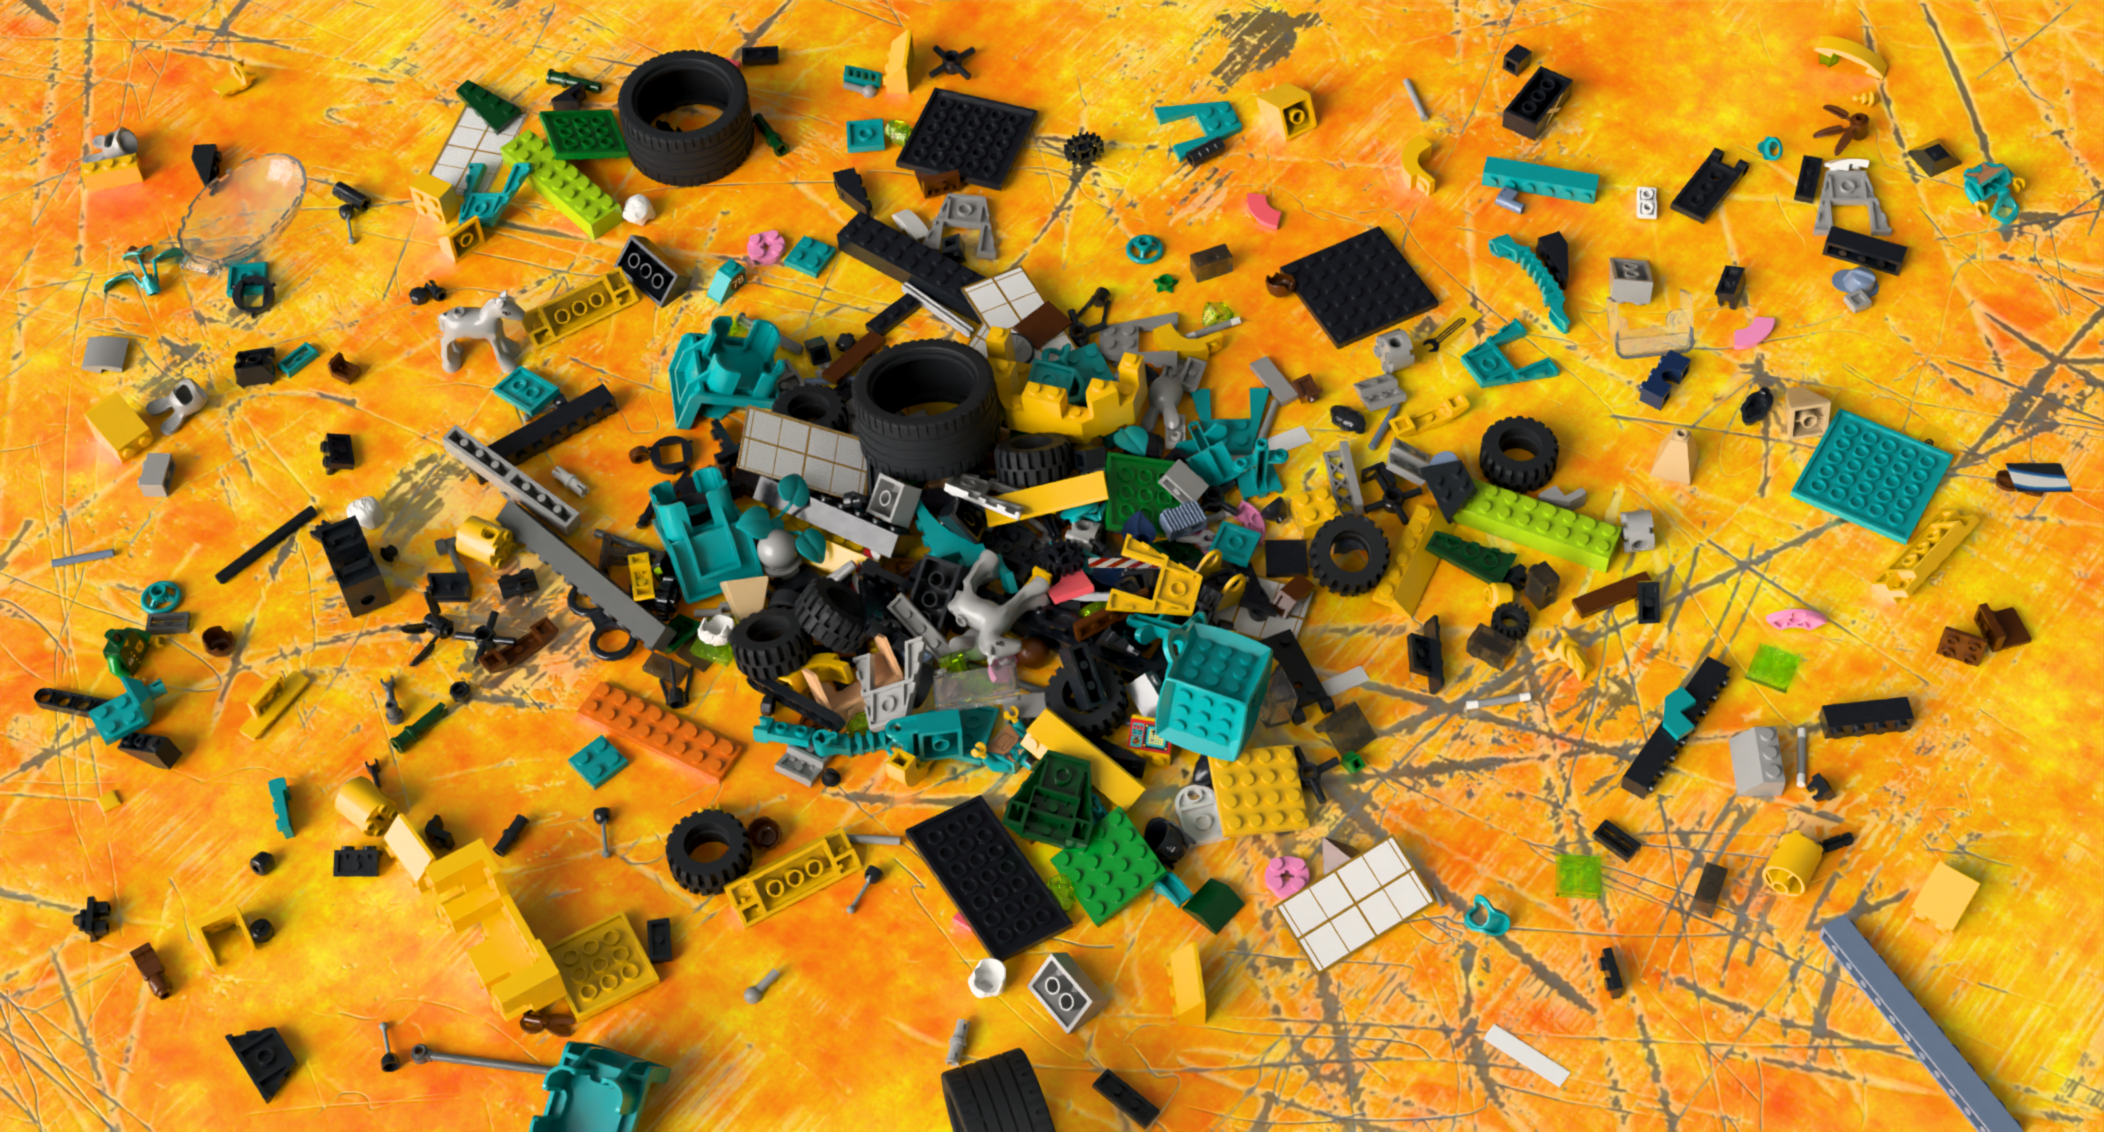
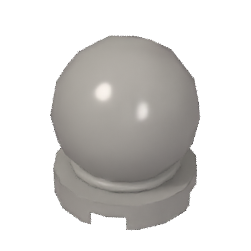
M773 529L769 533L768 538L758 542L757 554L768 577L786 580L795 576L800 571L799 567L803 558L796 548L795 538L792 534L783 529Z

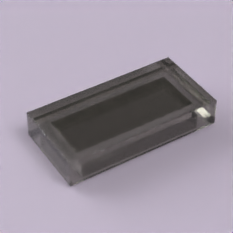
M652 652L642 666L643 671L672 684L670 659ZM673 660L676 684L679 686L688 674L689 667Z

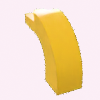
M1419 134L1410 140L1403 149L1401 177L1409 189L1417 186L1420 191L1430 196L1435 191L1436 180L1426 173L1420 165L1431 158L1432 144Z
M1171 322L1153 329V342L1159 351H1177L1178 358L1185 361L1190 356L1207 362L1208 354L1223 349V336L1220 331L1202 338L1188 339L1179 335Z
M819 653L813 654L808 663L800 667V670L793 671L785 677L780 676L777 682L801 693L809 686L802 672L804 668L814 672L819 681L833 680L850 684L854 677L849 663L840 661L838 654Z
M897 748L886 762L887 775L896 781L913 787L926 777L928 768L934 760L920 762V758H916V756Z

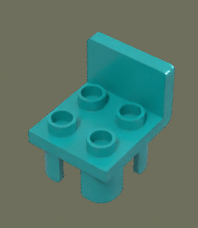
M718 316L712 321L707 334L685 333L681 336L668 366L676 429L690 430L701 403L772 409L774 401L780 395L778 382L785 370V361L783 359H778L775 365L774 354L780 344L781 337L779 329L773 323L767 320L756 319L753 321L746 338L727 336L733 324L732 317Z
M717 467L702 468L694 471L692 474L697 493L706 494L712 518L704 524L692 527L689 515L702 512L708 505L697 504L686 508L682 501L670 504L676 499L670 481L655 484L648 490L657 517L651 520L654 530L671 558L682 596L687 604L722 593L720 582L764 576L753 537L736 528L742 513L733 502L726 479L723 480L721 472Z
M568 1041L563 1049L559 1065L552 1068L545 1076L542 1089L550 1091L543 1115L533 1116L529 1132H636L651 1083H667L671 1068L591 1042Z

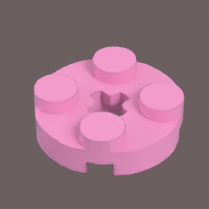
M775 230L753 234L749 237L747 249L752 261H759L762 265L774 264L786 252L785 241Z
M1291 856L1271 859L1265 871L1266 887L1270 888L1278 898L1286 899L1309 885V870L1304 860ZM1290 874L1292 877L1289 881H1285V878L1281 876Z

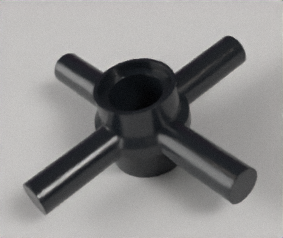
M938 45L933 47V51L943 61L942 65L929 72V76L932 79L944 71L949 75L959 73L966 80L972 77L961 65L964 59L976 53L973 47L960 54L954 50L945 52Z
M1075 309L1068 310L1069 318L1073 322L1069 328V336L1078 347L1086 346L1090 341L1091 334L1108 328L1106 321L1086 327L1084 323L1079 322Z
M1383 475L1378 476L1376 480L1384 495L1382 500L1365 505V513L1384 508L1388 513H1396L1403 525H1408L1410 520L1402 506L1405 500L1422 495L1421 487L1402 492L1397 487H1390Z
M1235 480L1228 481L1221 488L1215 485L1209 486L1201 495L1203 503L1200 506L1203 512L1216 513L1223 509L1235 517L1238 516L1240 510L1227 503L1224 496L1236 486Z
M491 611L487 624L476 628L474 633L458 631L455 633L456 640L475 642L478 649L472 664L476 667L481 666L477 658L484 655L485 652L496 648L497 644L515 646L517 643V639L514 637L496 635L493 630L499 615L496 611Z
M1295 746V757L1300 765L1298 768L1300 783L1308 788H1312L1319 804H1324L1327 802V798L1319 785L1321 774L1338 766L1340 762L1336 756L1317 766L1307 761L1300 746ZM1314 772L1312 777L1305 778L1307 773Z

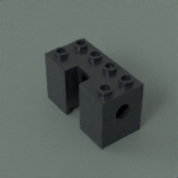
M356 515L316 530L352 618L392 603Z

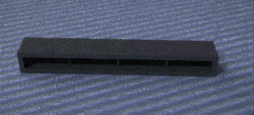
M601 384L487 447L513 466H517L618 411L615 398L605 385ZM468 467L469 471L480 484V486L486 482H489L480 474H478L473 469Z
M1709 656L1706 657L1685 687V690L1696 700V704L1682 713L1694 725L1692 733H1695L1698 729L1700 718L1707 716L1710 710L1709 705L1712 702L1715 704L1718 700L1721 688L1725 689L1731 680V677H1729L1730 667ZM1663 720L1622 779L1621 788L1643 800L1648 793L1653 794L1658 785L1657 780L1664 778L1668 771L1667 766L1669 763L1673 764L1679 755L1678 750L1680 747L1684 748L1690 738L1688 737L1689 734L1676 741L1662 726Z

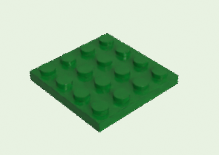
M611 109L540 111L539 119L555 160L628 158L629 150Z
M1107 452L1105 473L1109 499L1105 500L1107 503L1105 509L1106 530L1122 531L1125 522L1133 514L1141 510L1155 527L1156 537L1167 538L1159 525L1160 514L1165 509L1179 507L1182 503L1162 487L1158 481L1175 461Z
M1120 806L1093 826L1087 847L1063 849L1050 859L1098 928L1169 874Z

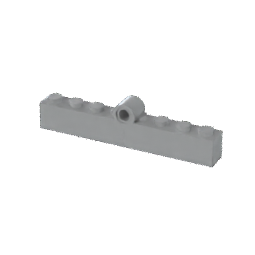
M456 424L442 438L446 451L498 487L499 492L506 500L519 502L567 538L581 525L580 513Z

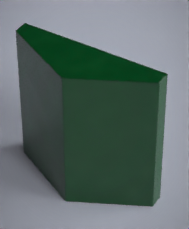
M1167 539L1152 542L1151 547L1157 552L1169 556L1168 559L1177 564H1182L1186 561H1195V564H1199L1205 557V554L1191 543L1176 542V540L1169 542Z
M679 613L667 623L677 633L664 650V653L666 655L670 654L698 632L701 622Z
M1210 878L1193 895V898L1182 907V910L1217 935L1245 906V903L1228 885Z

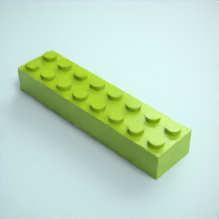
M530 129L500 147L503 162L511 170L514 163H531L533 169L525 182L593 240L598 239L624 221L621 205L567 160H555L551 147Z
M1472 478L1478 492L1468 501L1463 510L1459 509L1452 517L1454 519L1453 522L1604 573L1607 572L1620 542L1621 527Z

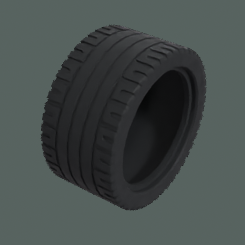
M701 50L667 52L664 55L660 54L649 61L643 62L642 65L640 64L637 69H634L628 75L627 80L623 82L618 95V109L625 142L629 150L631 162L646 177L648 176V178L656 182H662V184L666 185L670 184L671 186H699L700 184H708V182H714L716 179L729 175L750 154L754 144L755 132L746 80L741 71L733 63L731 64L729 60H725L724 57ZM684 105H709L723 111V114L711 124L692 131L669 132L659 130L650 125L660 114Z
M933 338L902 342L899 345H893L891 348L888 347L884 351L878 352L877 355L872 356L870 360L868 359L865 365L863 364L860 367V370H858L853 379L852 398L862 453L874 468L879 469L880 472L888 476L901 478L902 480L909 479L910 481H934V479L949 478L974 468L976 464H980L983 459L985 460L989 456L988 454H991L997 445L1000 436V421L993 369L985 356L966 344H960L957 341L952 342L947 339L934 340ZM948 402L958 404L953 409L931 416L906 417L895 415V413L904 408L921 403Z
M1021 1048L1006 1051L1002 1055L997 1054L988 1059L978 1060L975 1063H969L961 1066V1068L957 1067L941 1074L943 1094L953 1132H1056L1038 1079L1027 1055Z

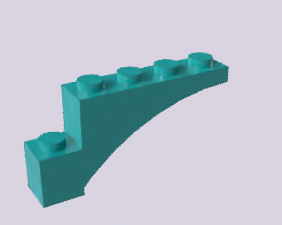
M919 499L913 516L917 518L915 525L918 532L922 531L924 535L921 536L924 547H929L930 549L928 555L955 564L959 563V565L969 568L970 572L973 564L978 561L980 554L986 550L984 544L975 545L946 529L928 512L921 499Z

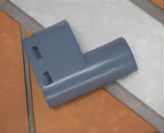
M1507 186L1503 187L1495 200L1496 205L1520 215L1525 209V204L1516 201L1519 191Z

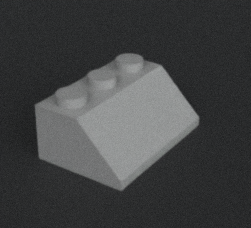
M1776 726L1753 727L1730 738L1729 748L1737 797L1781 796L1786 781Z
M1067 952L1051 953L1027 985L1028 989L1067 1034H1072L1096 1017L1108 1001L1107 997Z

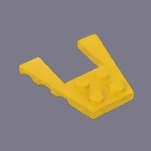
M1127 533L1121 555L1161 567L1152 600L1112 588L1105 610L1192 616L1195 607L1194 603L1197 600L1203 576L1181 563H1175L1168 559L1169 556L1154 551L1150 548V545L1143 541L1141 543L1132 538V535Z

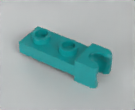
M760 716V726L755 725L753 727V737L756 742L768 744L769 741L809 748L816 728L778 722L773 717Z
M285 777L270 780L268 785L274 800L272 802L274 812L279 816V819L275 820L278 832L282 831L285 838L288 839L294 837L288 801L292 800Z

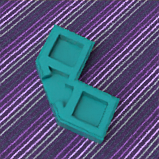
M1682 686L1667 695L1664 700L1662 726L1676 741L1694 730V725L1682 713L1696 704V700Z

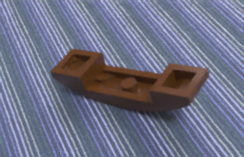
M546 616L530 626V632L518 639L515 646L508 645L500 651L494 648L477 658V660L489 674L505 671L524 662L540 651L556 636L559 629Z

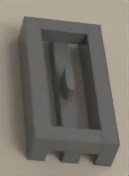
M189 611L148 614L145 631L152 633L151 635L189 633L188 626H190L189 620H191V615Z

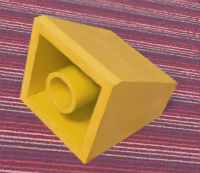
M1286 82L1256 96L1260 114L1284 140L1288 141L1317 127L1310 93Z
M117 391L84 413L95 439L121 463L132 458L136 453L155 441L148 426Z
M1938 861L1911 907V910L1915 912L1913 915L1923 922L1929 920L1935 923L1934 927L1945 934L1947 931L1953 934L1980 892V883Z

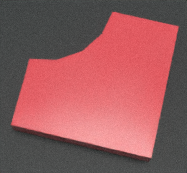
M1081 567L1079 572L1074 570L1073 575L1066 573L1065 577H1063L1061 573L1060 581L1048 590V594L1055 604L1095 592L1093 584Z

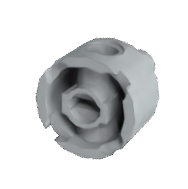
M1401 328L1376 337V346L1373 347L1375 357L1380 359L1381 367L1385 374L1410 367L1415 361L1414 354H1410V350L1413 349L1412 343L1407 333L1401 330Z
M1651 511L1620 512L1621 524H1624V526H1620L1622 528L1621 538L1626 539V541H1623L1624 553L1654 550L1655 537L1652 529L1654 526Z
M1082 518L1072 523V529H1068L1066 532L1065 541L1070 539V543L1078 542V547L1082 546L1083 550L1098 555V549L1094 544L1098 540L1102 542L1103 524Z

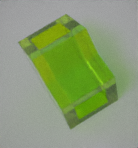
M1819 53V64H1825L1829 68L1838 63L1839 55L1833 53L1830 58Z

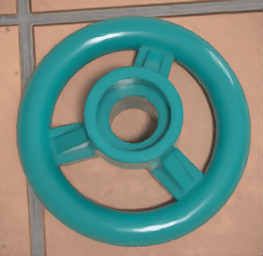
M1138 235L1132 238L1126 245L1128 258L1135 263L1144 265L1159 260L1164 251L1161 241L1151 235ZM1132 246L1139 249V258L1133 255L1131 251ZM1158 250L1155 256L1145 259L1146 254H1149L1150 251Z
M158 581L149 585L143 591L140 599L141 606L149 614L169 613L180 603L182 593L179 586L174 582ZM166 587L172 588L175 591V595L169 594ZM150 594L152 602L148 605L147 597ZM166 601L172 602L165 608L155 609L159 604Z

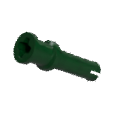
M552 68L548 70L546 82L549 85L557 84L561 85L562 88H567L580 81L584 84L586 91L600 94L602 90L601 82L574 77L568 72L561 73Z
M761 113L755 114L753 116V123L767 139V145L774 149L776 156L786 155L789 151L788 143L782 140L781 134L773 130Z
M439 702L412 726H405L403 732L395 738L389 739L393 748L402 754L405 752V748L412 742L416 743L419 740L420 734L449 712L448 708L444 709L445 704Z

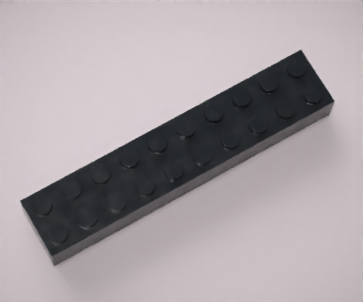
M861 211L837 233L840 251L902 284L909 282L936 302L979 325L983 322L961 288L987 277Z

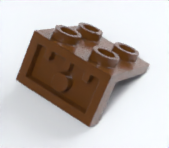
M958 169L937 175L915 171V176L925 199L961 190Z
M1987 603L1978 606L1974 621L1983 637L1988 640L1987 644L1992 653L2031 642V636L2013 607L1994 612Z
M1946 626L1936 653L1946 658H1952L1978 667L1988 640Z

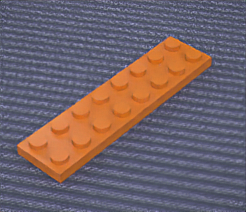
M603 681L598 683L577 711L579 717L719 784L743 752L741 746Z

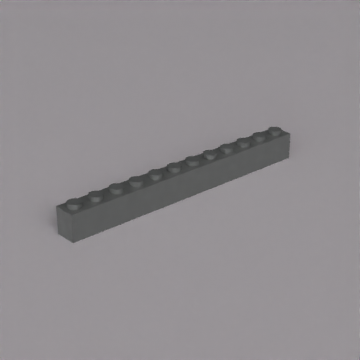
M511 500L507 501L495 520L502 527L512 531L514 540L520 544L525 543L527 545L525 549L534 555L537 553L539 555L538 559L546 565L550 564L553 572L560 576H565V582L571 586L576 585L578 587L577 591L585 597L589 596L591 598L590 602L598 608H604L603 613L612 619L616 618L618 620L616 623L625 630L628 628L631 631L630 635L635 639L644 641L643 646L648 650L664 652L677 633L673 628L641 602L634 601L630 593L523 506Z

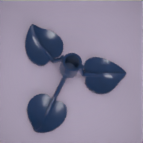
M1141 510L1133 514L1122 528L1124 540L1128 533L1135 540L1141 543L1143 541L1151 546L1156 538L1155 527ZM1105 556V557H1102V558H1114V557ZM1093 567L1091 577L1101 585L1114 587V582L1122 580L1118 579L1117 575L1123 572V568Z

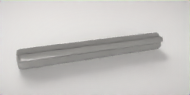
M905 282L901 286L903 293L911 294L921 302L923 307L968 338L974 335L975 329L918 288L909 282Z

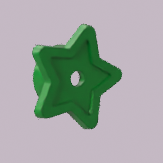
M1163 274L1158 279L1153 280L1158 286V293L1163 291L1173 293V286L1178 284V280H1174L1168 274Z

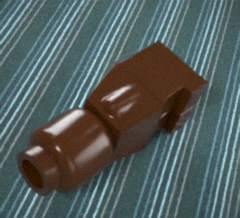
M147 942L129 952L144 981H148L153 995L161 1000L169 998L172 995V983L168 976L164 974L165 968L151 944Z

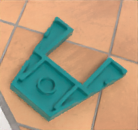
M1229 101L1154 107V114L1160 125L1195 116L1205 135L1173 145V151L1179 163L1183 162L1184 158H1186V152L1208 142V140L1217 136L1225 140L1242 131V125Z
M469 163L470 171L466 175L467 188L463 192L465 199L464 204H461L458 223L460 224L467 218L476 215L479 218L481 227H493L532 171L533 166L531 163H514L502 193H477L488 167L484 163Z
M1517 318L1513 319L1512 323L1508 326L1505 325L1499 329V332L1494 336L1491 335L1486 338L1483 344H1478L1462 355L1460 360L1481 388L1556 377L1560 372L1549 357L1516 370L1498 349L1499 346L1526 336L1527 330Z
M1250 388V419H1211L1210 389H1197L1196 392H1190V396L1193 399L1196 413H1198L1204 433L1214 423L1221 422L1225 425L1227 433L1216 443L1223 441L1230 455H1250L1253 453L1263 412L1269 397V388Z

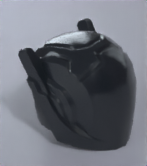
M1161 817L1152 818L1145 828V841L1158 859L1171 870L1175 868L1173 863H1176L1186 854L1189 844H1196L1197 842L1179 825Z

